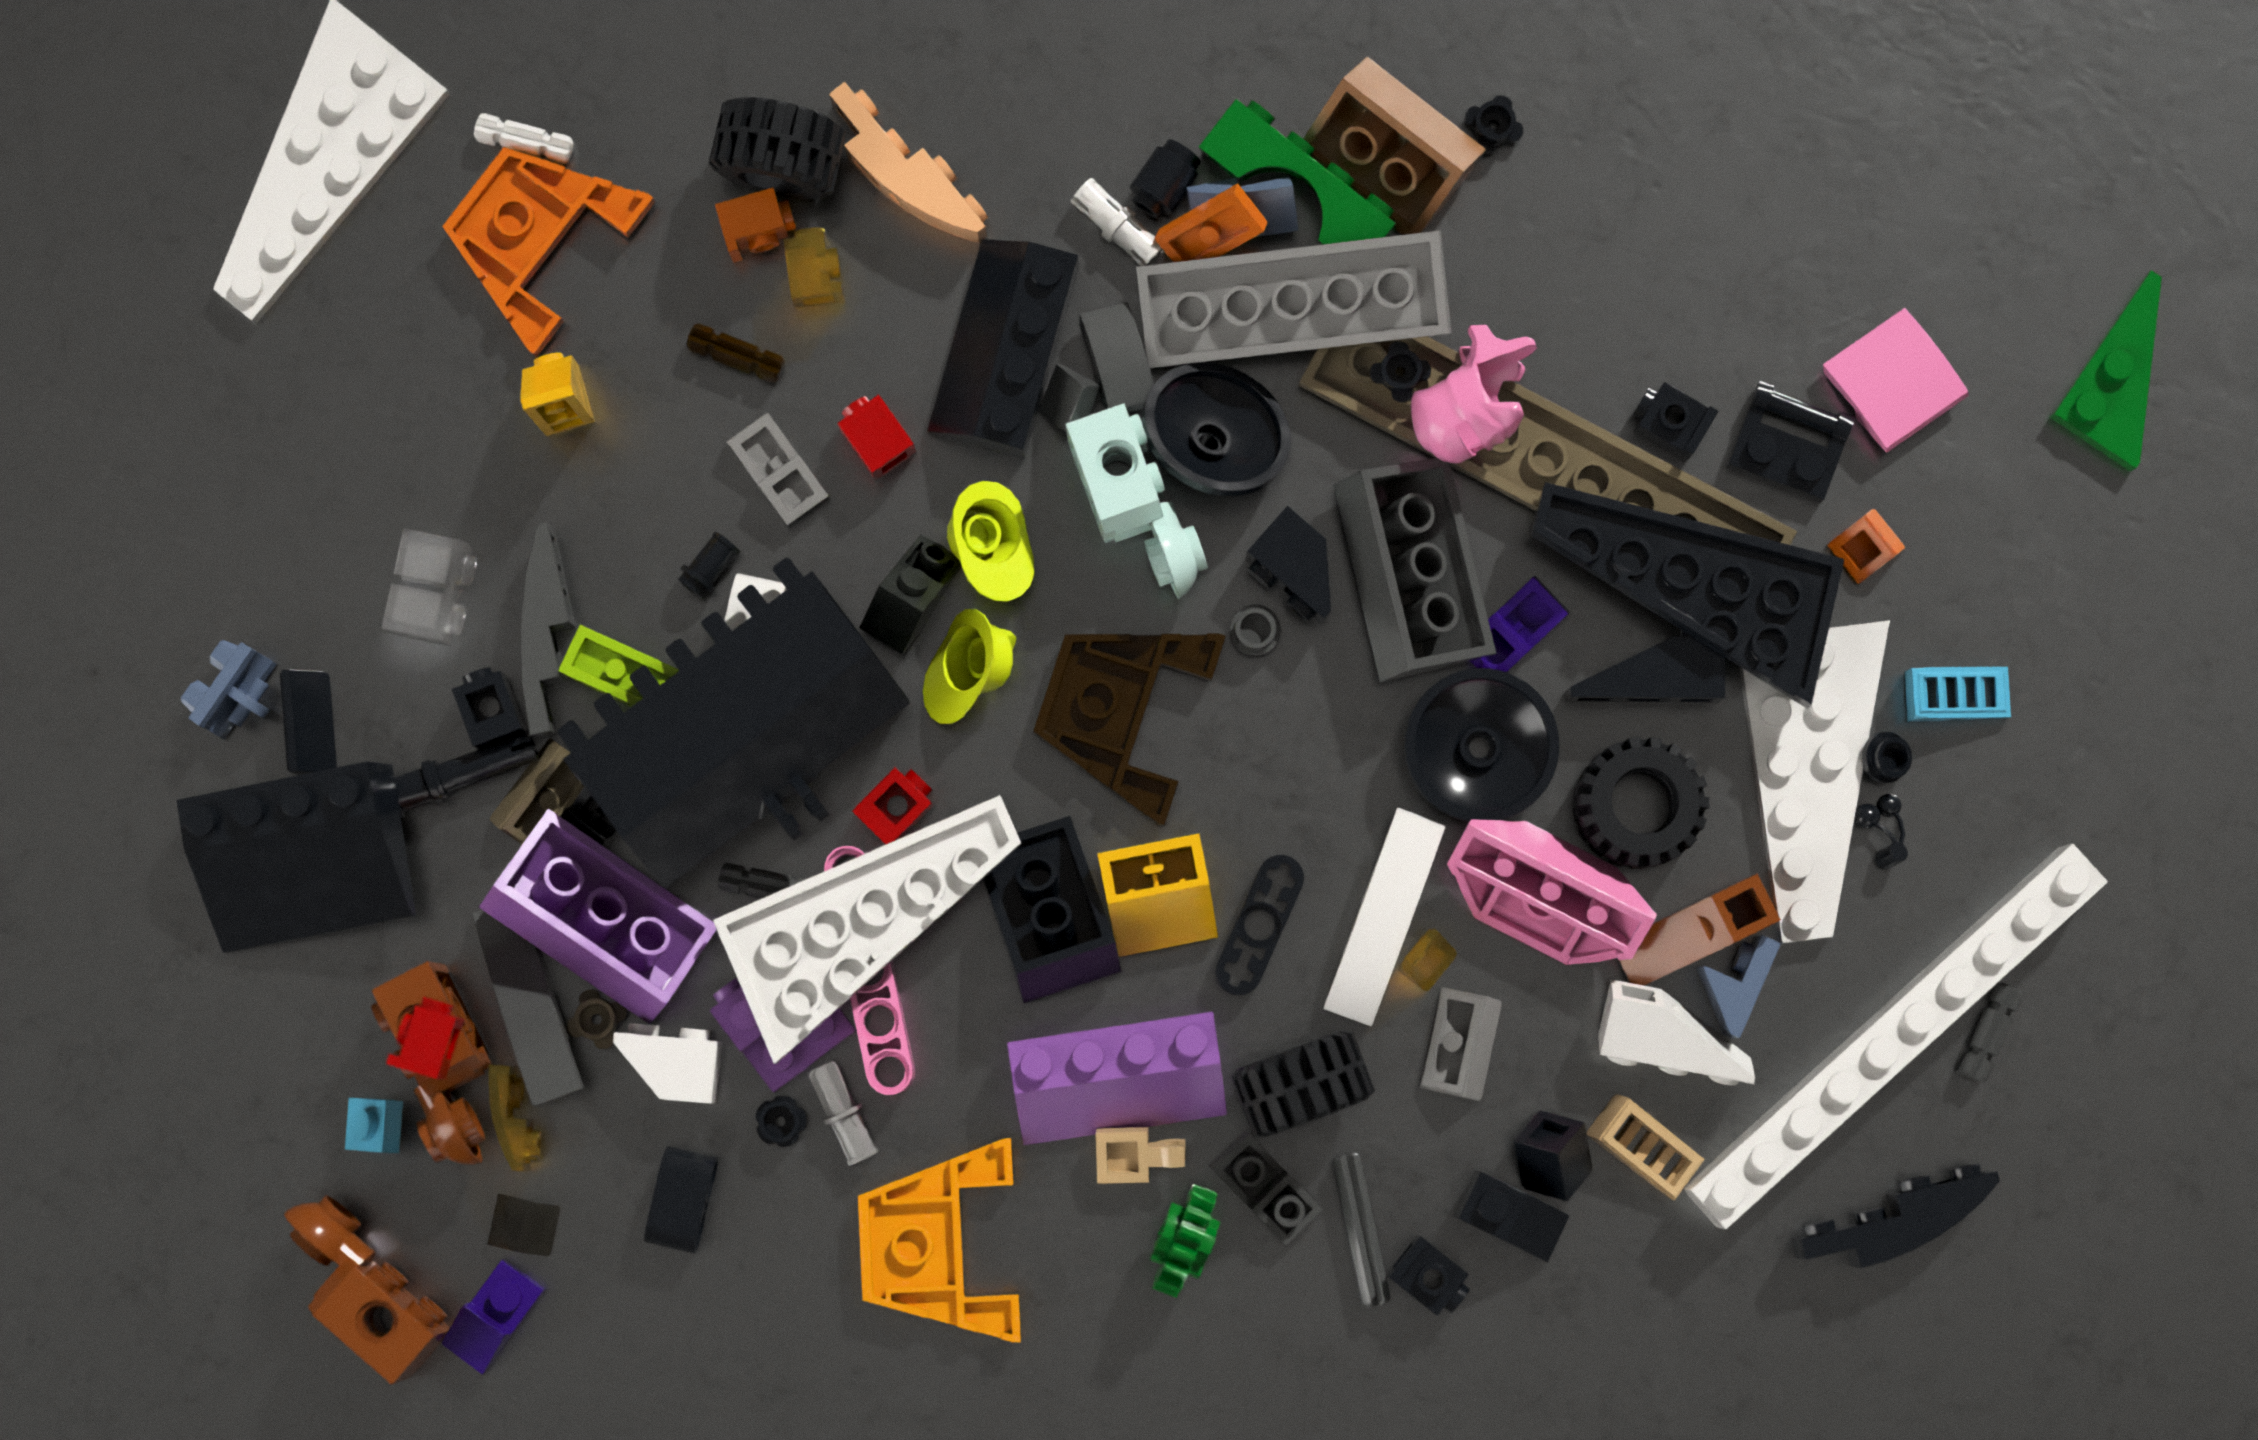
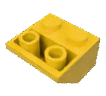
M1199 833L1097 853L1112 932L1119 957L1218 938L1210 884Z

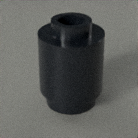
M1168 139L1163 147H1156L1131 183L1130 189L1135 194L1132 200L1133 203L1142 211L1155 218L1160 213L1172 215L1187 193L1186 187L1192 186L1198 177L1196 169L1201 164V160L1181 143Z

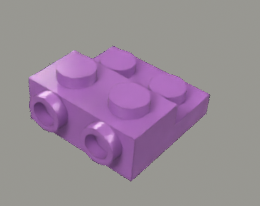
M738 978L727 983L713 995L718 1004L709 1010L773 1093H776L857 1031L839 1007L782 1060L774 1064Z

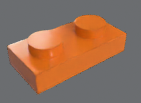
M1237 183L1159 228L1155 240L1172 262L1221 257L1263 233L1268 221Z

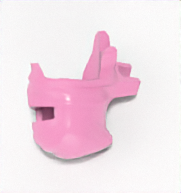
M1470 325L1467 331L1472 344L1471 346H1460L1459 349L1462 366L1452 371L1445 380L1427 389L1415 391L1412 396V422L1416 438L1421 446L1441 461L1458 464L1476 456L1477 452L1481 449L1486 448L1490 451L1493 446L1504 443L1507 438H1510L1517 431L1524 413L1520 402H1499L1498 394L1503 381L1520 382L1525 373V366L1520 360L1528 357L1537 349L1534 339L1521 337L1506 341L1496 338L1487 325Z

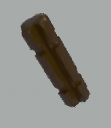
M700 323L694 324L687 338L686 346L690 351L703 356L709 353L715 361L748 374L754 371L758 378L771 383L777 382L784 368L785 361L781 355L768 350L762 353L756 345L723 332L717 335L713 328Z

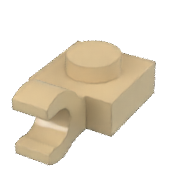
M1148 1127L1097 1128V1184L1149 1183L1150 1167H1185V1139H1165L1149 1142Z

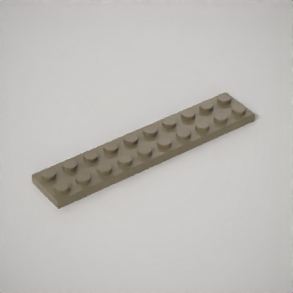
M1428 336L1316 350L1299 382L1300 387L1437 458L1434 454L1425 450L1416 438L1411 416V399L1403 403L1393 400L1389 389L1383 384H1375L1371 380L1370 369L1373 364L1383 361L1384 357L1389 353L1388 349L1392 343L1398 341L1406 343L1410 351L1414 352L1420 360L1427 361L1431 367L1430 377L1426 381H1420L1412 390L1413 396L1415 391L1427 389L1445 380L1452 371L1461 367L1462 362L1458 352ZM1400 367L1396 369L1395 372L1397 376L1401 377L1405 375V370ZM1503 381L1498 399L1499 402H1520L1524 417L1517 431L1510 438H1507L1504 443L1493 446L1490 451L1483 448L1477 452L1476 456L1462 463H1450L1451 467L1535 511L1538 508L1542 487L1547 482L1791 545L1798 532L1513 381Z

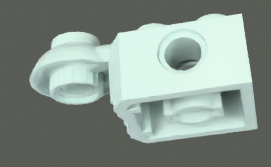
M1123 403L1066 423L1067 442L1104 543L1113 540L1119 542L1152 530L1154 537L1145 540L1144 545L1156 580L1160 587L1171 584L1176 598L1180 599L1191 589L1198 572L1208 569V565L1194 526L1182 528L1174 503L1171 501L1160 503V500L1165 499L1163 494L1165 487L1156 462L1146 465L1143 453L1147 452L1146 443L1148 441L1139 415L1129 416ZM1113 461H1121L1129 465L1130 470L1124 475L1114 476L1106 472L1104 468Z

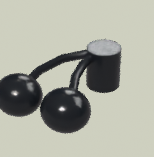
M1893 794L1882 795L1877 800L1876 806L1872 804L1860 805L1856 809L1854 817L1856 824L1861 828L1870 829L1876 827L1884 832L1892 841V844L1881 849L1876 854V861L1883 869H1890L1906 860L1908 856L1907 848L1903 844L1906 835L1904 824L1899 815L1901 801ZM1881 815L1884 817L1895 816L1900 829L1899 842H1897L1895 836L1887 828L1879 823Z

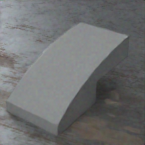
M768 412L726 441L787 526L828 497V494Z

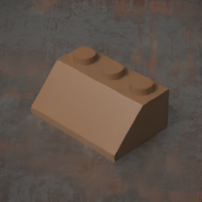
M1366 57L1343 77L1303 138L1315 149L1311 157L1319 164L1327 168L1333 162L1355 180L1350 188L1364 199L1372 193L1395 211L1390 219L1396 223V230L1402 235L1423 233L1461 186L1486 150L1369 57Z

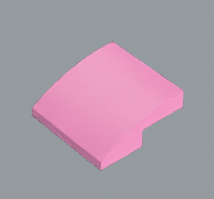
M1906 308L1823 364L1824 375L1853 406L1855 418L1886 453L1969 396V391L1951 364Z

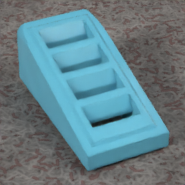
M2008 667L1910 668L1904 671L1907 722L2011 718ZM1974 679L1975 707H1967L1965 680ZM1984 679H1994L1996 707H1986ZM1946 680H1954L1955 708H1948ZM1927 681H1935L1937 708H1928Z

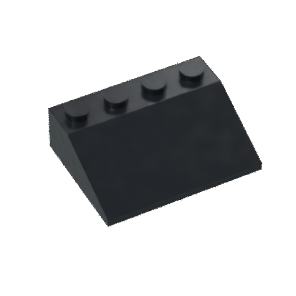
M366 761L176 800L184 852L222 953L416 916L392 764Z

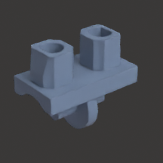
M225 640L220 641L210 655V664L221 670V672L210 687L199 680L190 683L181 696V702L191 712L188 719L225 740L234 725L241 728L251 712L263 719L270 712V709L261 704L259 700L270 686L265 681L277 664L243 642L238 646Z

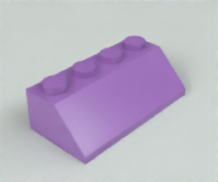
M550 809L545 812L479 906L484 912L648 1024H651L666 1006L717 930L714 922Z
M1213 1012L1007 1042L1023 1145L1096 1135L1097 1128L1150 1127L1227 1115Z

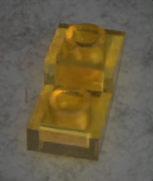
M489 1065L490 1108L499 1144L512 1171H531V1161H539L541 1131L534 1130V1119L514 1118V1109L522 1108L525 1091L523 1077H517L518 1066Z

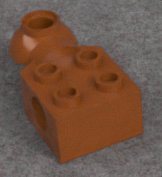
M426 961L372 989L371 991L377 1002L371 1005V1010L383 1032L386 1033L391 1030L395 1039H397L403 1017L406 1013L413 1015L415 1006H420L423 996L454 1005L451 1015L465 1019L446 1080L433 1079L404 1069L401 1070L407 1079L415 1077L419 1084L413 1091L426 1117L417 1121L416 1126L433 1160L436 1163L449 1159L466 1165L480 1164L483 1158L479 1143L486 1139L483 1128L466 1098L463 1096L455 1100L451 1091L484 1075L485 1070L494 1066L492 1055L447 966ZM399 1045L400 1049L394 1051V1054L400 1055L403 1045Z
M325 1195L319 1203H302L286 1210L284 1216L294 1228L289 1236L296 1245L322 1265L328 1266L332 1261L339 1265L313 1295L314 1300L308 1305L312 1316L391 1385L411 1378L445 1338L450 1329L443 1322L447 1314L429 1298L423 1296L419 1301L404 1288L408 1280L393 1266L384 1262L380 1267L372 1261L376 1253L355 1235V1232L361 1226L360 1221L334 1198ZM383 1307L389 1309L392 1313L394 1321L391 1330L386 1329L381 1323L380 1314Z

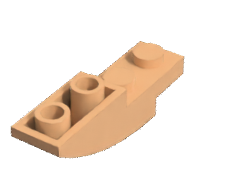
M844 82L829 93L833 108L855 134V137L844 145L847 158L870 183L906 212L932 227L976 243H980L982 239L987 238L986 226L983 224L988 219L987 214L971 194L963 198L952 185L957 180V177L940 155L932 159L925 149L922 148L909 159H906L905 156L910 153L909 148L893 128L885 133L874 117L879 114V111L862 89L854 94L846 82Z

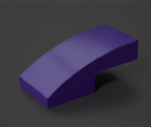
M1536 576L1532 577L1488 619L1496 654L1470 662L1476 668H1490L1508 672L1559 624L1570 611Z

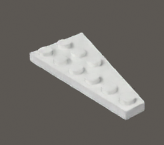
M1890 620L1829 628L1812 705L1808 709L1739 666L1772 900L1781 921L1776 922L1778 942L1781 944L1833 937L1863 773L1862 751L1869 739Z
M1000 795L713 920L774 1064L782 1060L1021 845Z

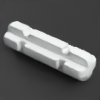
M485 113L479 115L474 128V137L480 143L492 146L500 143L502 148L506 147L537 158L545 155L548 158L547 161L562 165L569 162L573 152V141L569 136L555 132L550 136L544 129L511 120H506L505 123H502L500 117Z

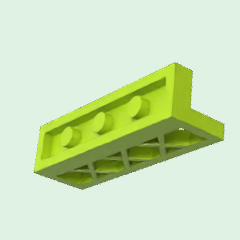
M579 625L558 671L568 679L603 695L610 693L616 701L632 707L643 699L630 680V675L641 666H646L661 685L679 672V669L583 625Z

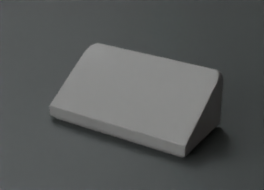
M1441 987L1420 1088L1476 1101L1481 1100L1502 1002L1500 1000Z

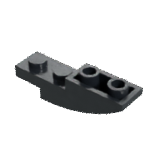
M1974 1163L1949 1169L1951 1179L1931 1183L1929 1175L1899 1181L1901 1191L1886 1194L1891 1214L1886 1215L1884 1207L1854 1213L1855 1223L1839 1227L1835 1226L1834 1219L1806 1224L1803 1226L1805 1235L1792 1237L1796 1258L1808 1260L1848 1250L1851 1266L1865 1268L1906 1254L1939 1237L1971 1213L2000 1182L1998 1172L1981 1171L1980 1164Z

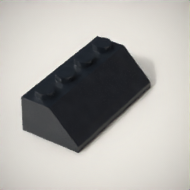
M981 240L927 433L1025 460L1079 270L1077 254L1029 241Z

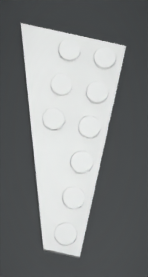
M330 0L213 288L255 324L260 321L450 96L445 87L336 0Z

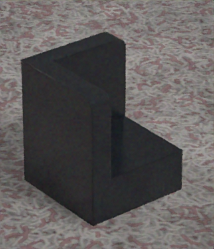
M1540 1110L1514 1140L1521 1182L1526 1190L1568 1201L1592 1171L1584 1122Z

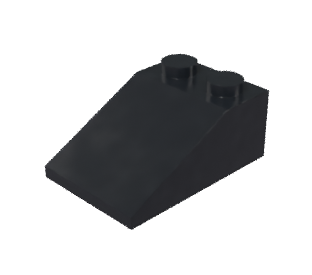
M1064 817L1018 832L1017 835L1021 845L985 876L983 882L1023 1003L1122 972L1116 941L1071 817Z

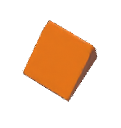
M1875 509L1869 511L1827 544L1836 557L1844 559L1843 566L1858 585L1905 549L1903 543Z

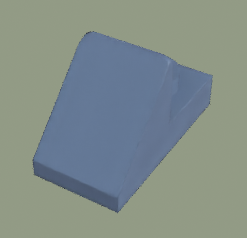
M1764 935L1754 937L1751 944L1744 941L1732 965V970L1738 972L1736 979L1704 965L1696 967L1722 1035L1731 1039L1741 1037L1781 943Z

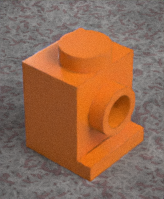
M773 187L715 204L727 249L733 263L743 260L741 250L749 248L751 253H760L774 249L780 245L779 239L789 237L787 231L797 229L789 201L779 202Z

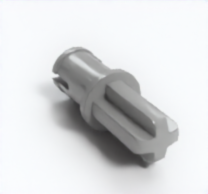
M828 1062L813 1069L809 1073V1078L828 1117L823 1121L825 1125L831 1124L847 1158L848 1166L879 1152L858 1111L863 1107L861 1103L855 1104L838 1065L835 1062Z

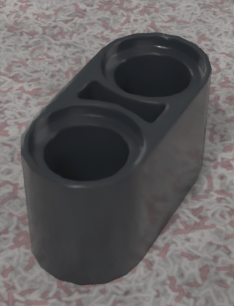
M670 1146L666 1147L646 1223L645 1243L693 1254L697 1252L716 1177L718 1157Z

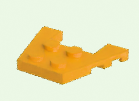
M1003 1138L858 1196L863 1301L998 1337L1009 1342H1021L1019 1294L967 1297L964 1292L960 1188L1014 1185L1011 1138Z

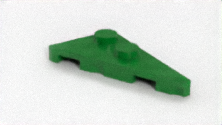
M2152 270L2145 275L2050 416L2051 419L2130 472L2137 468L2141 460L2162 277Z

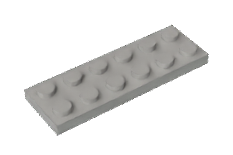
M1441 231L1136 267L1145 350L1149 368L1452 334Z

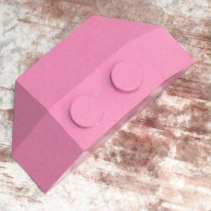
M1471 819L1447 863L1452 875H1455L1461 893L1475 919L1565 965L1601 962L1614 958L1619 960L1632 959L1657 915L1617 867L1527 821Z

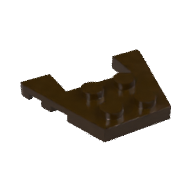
M1207 633L1206 635L1065 634L1033 730L1034 734L1156 824L1165 826L1179 781L1131 766L1128 763L1160 666L1212 681L1226 636L1219 633Z

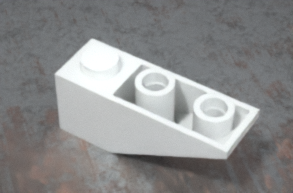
M1610 980L1598 1033L1600 1055L1607 1056L1610 1061L1624 1066H1634L1638 1062L1656 1065L1660 1070L1671 1075L1684 1076L1688 1072L1708 1075L1711 1080L1724 1085H1737L1739 1081L1754 1084L1755 1074L1751 1057L1665 991L1659 988Z

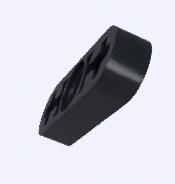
M1275 855L1268 858L1261 865L1215 969L1216 980L1219 986L1231 995H1245L1258 986L1302 889L1304 873L1300 864L1292 857ZM1281 864L1290 868L1288 876L1295 880L1293 888L1284 886L1277 897L1276 902L1286 903L1283 913H1280L1269 903L1254 901L1257 891H1260L1267 897L1272 886V880L1266 877L1268 869L1277 871ZM1253 911H1265L1272 916L1275 928L1269 938L1255 940L1246 933L1244 927L1245 919ZM1236 938H1239L1251 948L1265 949L1262 960H1259L1254 954L1251 955L1247 964V970L1253 973V978L1250 982L1242 980L1238 987L1229 984L1230 974L1224 971L1227 962L1236 964L1242 954L1243 949L1233 948Z

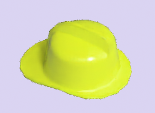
M981 481L969 485L958 496L953 508V514L947 526V540L950 549L960 561L967 581L979 594L994 601L1004 602L1021 597L1030 587L1035 571L1033 553L1020 502L1011 490L998 482Z
M965 609L956 615L945 639L931 660L924 678V706L933 720L939 724L955 723L967 714L980 694L995 691L1006 683L1013 666V648L1016 643L1014 633L991 625L987 617L977 609Z

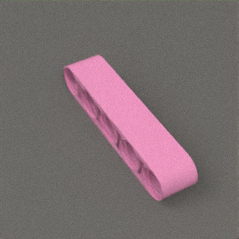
M853 846L836 848L827 856L824 872L836 867L842 858L847 856L857 858L864 855V853ZM892 960L884 967L883 976L878 983L864 985L850 998L867 1080L876 1092L884 1095H898L905 1092L912 1085L915 1078V1065ZM876 1007H887L894 1016V1026L884 1036L873 1035L867 1027V1016ZM888 1057L898 1058L905 1068L903 1080L894 1087L883 1085L877 1077L879 1063Z

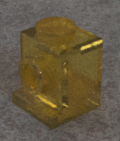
M824 228L800 229L794 232L795 238L783 239L791 299L795 309L845 302L841 282L833 283L832 281L834 278H841L837 247L828 248Z

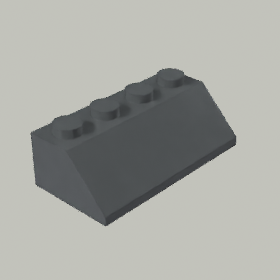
M1433 458L1360 470L1333 484L1380 682L1424 674L1496 654L1450 463Z

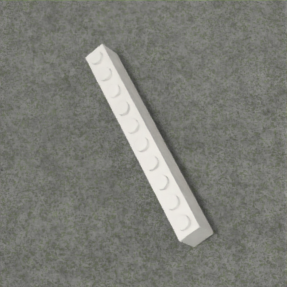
M2073 843L2058 847L1687 1183L1683 1189L1684 1192L1717 1228L1727 1229L2107 884L2108 881Z

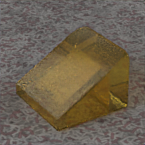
M1428 929L1399 963L1398 971L1420 989L1428 991L1453 962L1457 953L1436 929Z

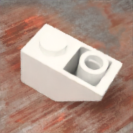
M629 1023L628 1033L614 1032L613 1043L659 1099L717 1104L723 1042L710 1041L711 1030L680 1028L679 1038L659 1036L660 1026Z

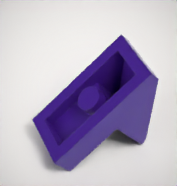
M502 1259L472 1301L462 1306L441 1344L483 1375L546 1289L506 1259Z

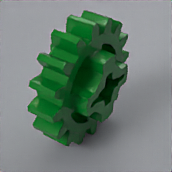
M1193 1184L1182 1206L1171 1202L1156 1236L1149 1260L1160 1265L1152 1286L1154 1290L1177 1298L1188 1276L1199 1279L1214 1246L1215 1237L1220 1225V1221L1210 1216L1218 1193Z

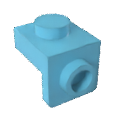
M349 1097L345 1150L399 1153L403 1101Z

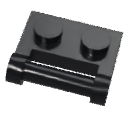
M1759 381L1752 395L1726 467L1821 503L1826 497L1845 442L1853 427L1855 416L1842 411L1838 415L1777 393L1773 391V385ZM1765 410L1829 433L1826 446L1761 423Z

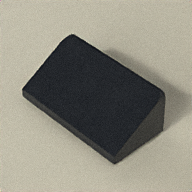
M281 670L280 685L287 770L290 773L302 775L336 768L330 676L323 671Z

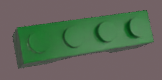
M1235 99L1199 145V149L1204 156L1231 177L1236 178L1240 184L1255 176L1266 173L1289 174L1305 182L1315 192L1322 207L1323 218L1318 238L1319 245L1390 237L1397 229L1396 223L1390 219L1395 211L1372 193L1364 199L1350 188L1355 180L1333 162L1327 168L1319 164L1311 157L1315 149L1307 141L1293 131L1287 137L1271 126L1275 117L1253 100L1246 107L1239 100Z

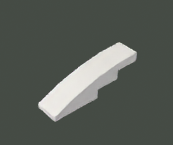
M1397 807L1362 898L1360 909L1345 945L1323 1009L1372 1027L1446 825Z

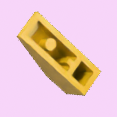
M560 352L546 354L534 359L533 367L522 370L520 400L523 410L546 436L595 422L579 365L572 355L563 357V353Z

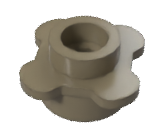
M586 990L579 996L580 1005L577 1007L574 1017L568 1020L567 1030L573 1037L583 1036L594 1041L595 1046L599 1049L610 1048L614 1044L613 1037L618 1023L627 1017V1009L616 1001L611 1003L600 998L596 990ZM599 1014L602 1021L600 1024L593 1023L592 1018L594 1015Z

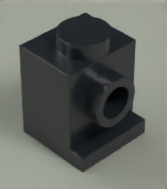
M1664 382L1658 392L1648 388L1633 413L1641 418L1634 432L1682 461L1687 462L1696 451L1719 411L1711 406L1703 405ZM1669 408L1682 414V422L1680 424L1669 423L1666 420L1665 411Z
M490 667L473 671L462 677L463 685L451 689L472 746L476 749L498 743L528 730L523 722L507 676L501 671L492 673ZM489 699H497L500 706L498 713L492 717H486L483 713L484 703Z
M1419 1235L1414 1237L1386 1273L1388 1278L1437 1316L1443 1308L1452 1313L1470 1290V1288L1463 1284L1469 1274ZM1430 1269H1437L1442 1274V1283L1438 1288L1429 1289L1424 1285V1274Z

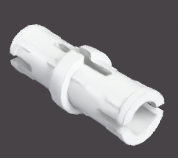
M1093 178L1087 180L1074 194L1071 203L1081 212L1085 213L1102 230L1101 236L1108 242L1113 240L1140 266L1152 265L1163 253V249L1156 242L1155 236L1134 217L1135 211L1129 206L1123 207L1115 201Z

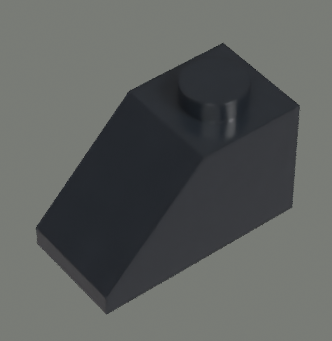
M1475 1170L1454 1215L1455 1218L1546 1262L1549 1261L1570 1216L1509 1184Z

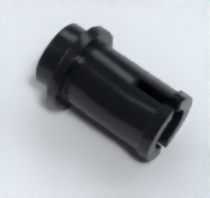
M714 532L712 538L689 566L682 565L680 569L683 573L678 578V581L699 598H702L706 592L712 594L715 590L712 587L713 583L741 551L720 533Z

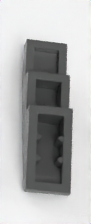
M548 523L538 524L536 527L525 576L520 628L522 687L530 736L537 740L557 736L547 686L567 681L566 676L558 671L562 658L556 632L576 628L555 530Z
M483 910L472 913L496 998L532 1106H538L584 1089L568 1043L570 1038L554 995L556 990L542 951Z

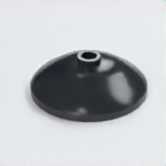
M1202 362L1181 365L1161 376L1151 388L1144 402L1142 425L1151 452L1171 475L1196 490L1219 496L1250 494L1271 483L1286 463L1290 451L1291 435L1287 418L1281 406L1262 384L1237 369L1221 364Z
M1475 668L1453 673L1435 683L1425 692L1409 717L1405 732L1404 750L1407 768L1420 793L1433 806L1445 814L1470 822L1471 819L1504 820L1515 816L1531 806L1543 794L1552 780L1558 763L1560 743L1554 716L1543 697L1532 686L1519 677L1501 670ZM1479 739L1486 743L1488 752L1485 757L1477 758L1470 753L1469 745L1471 741Z

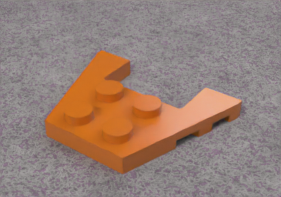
M503 147L442 227L528 351L537 358L564 321L560 316L523 290L585 208L590 209L629 238L656 202L648 193L639 190L633 191L615 185L611 181L566 169L565 166Z

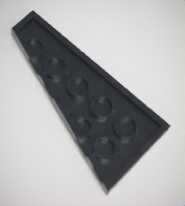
M1544 483L1531 536L1808 709L1812 705L1844 559L1559 485Z

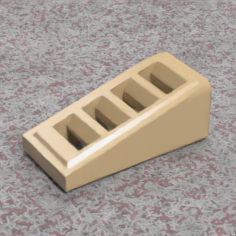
M1615 1094L1586 1133L1587 1136L1674 1201L1705 1160L1631 1099L1619 1094ZM1629 1116L1630 1119L1627 1121V1123L1624 1125V1127L1621 1129V1131L1617 1134V1136L1614 1139V1135L1617 1133V1131L1620 1129L1622 1124ZM1642 1127L1645 1128L1647 1132L1632 1152L1626 1149ZM1659 1140L1662 1141L1664 1145L1650 1164L1646 1165L1643 1161ZM1676 1152L1682 1157L1664 1179L1659 1174Z

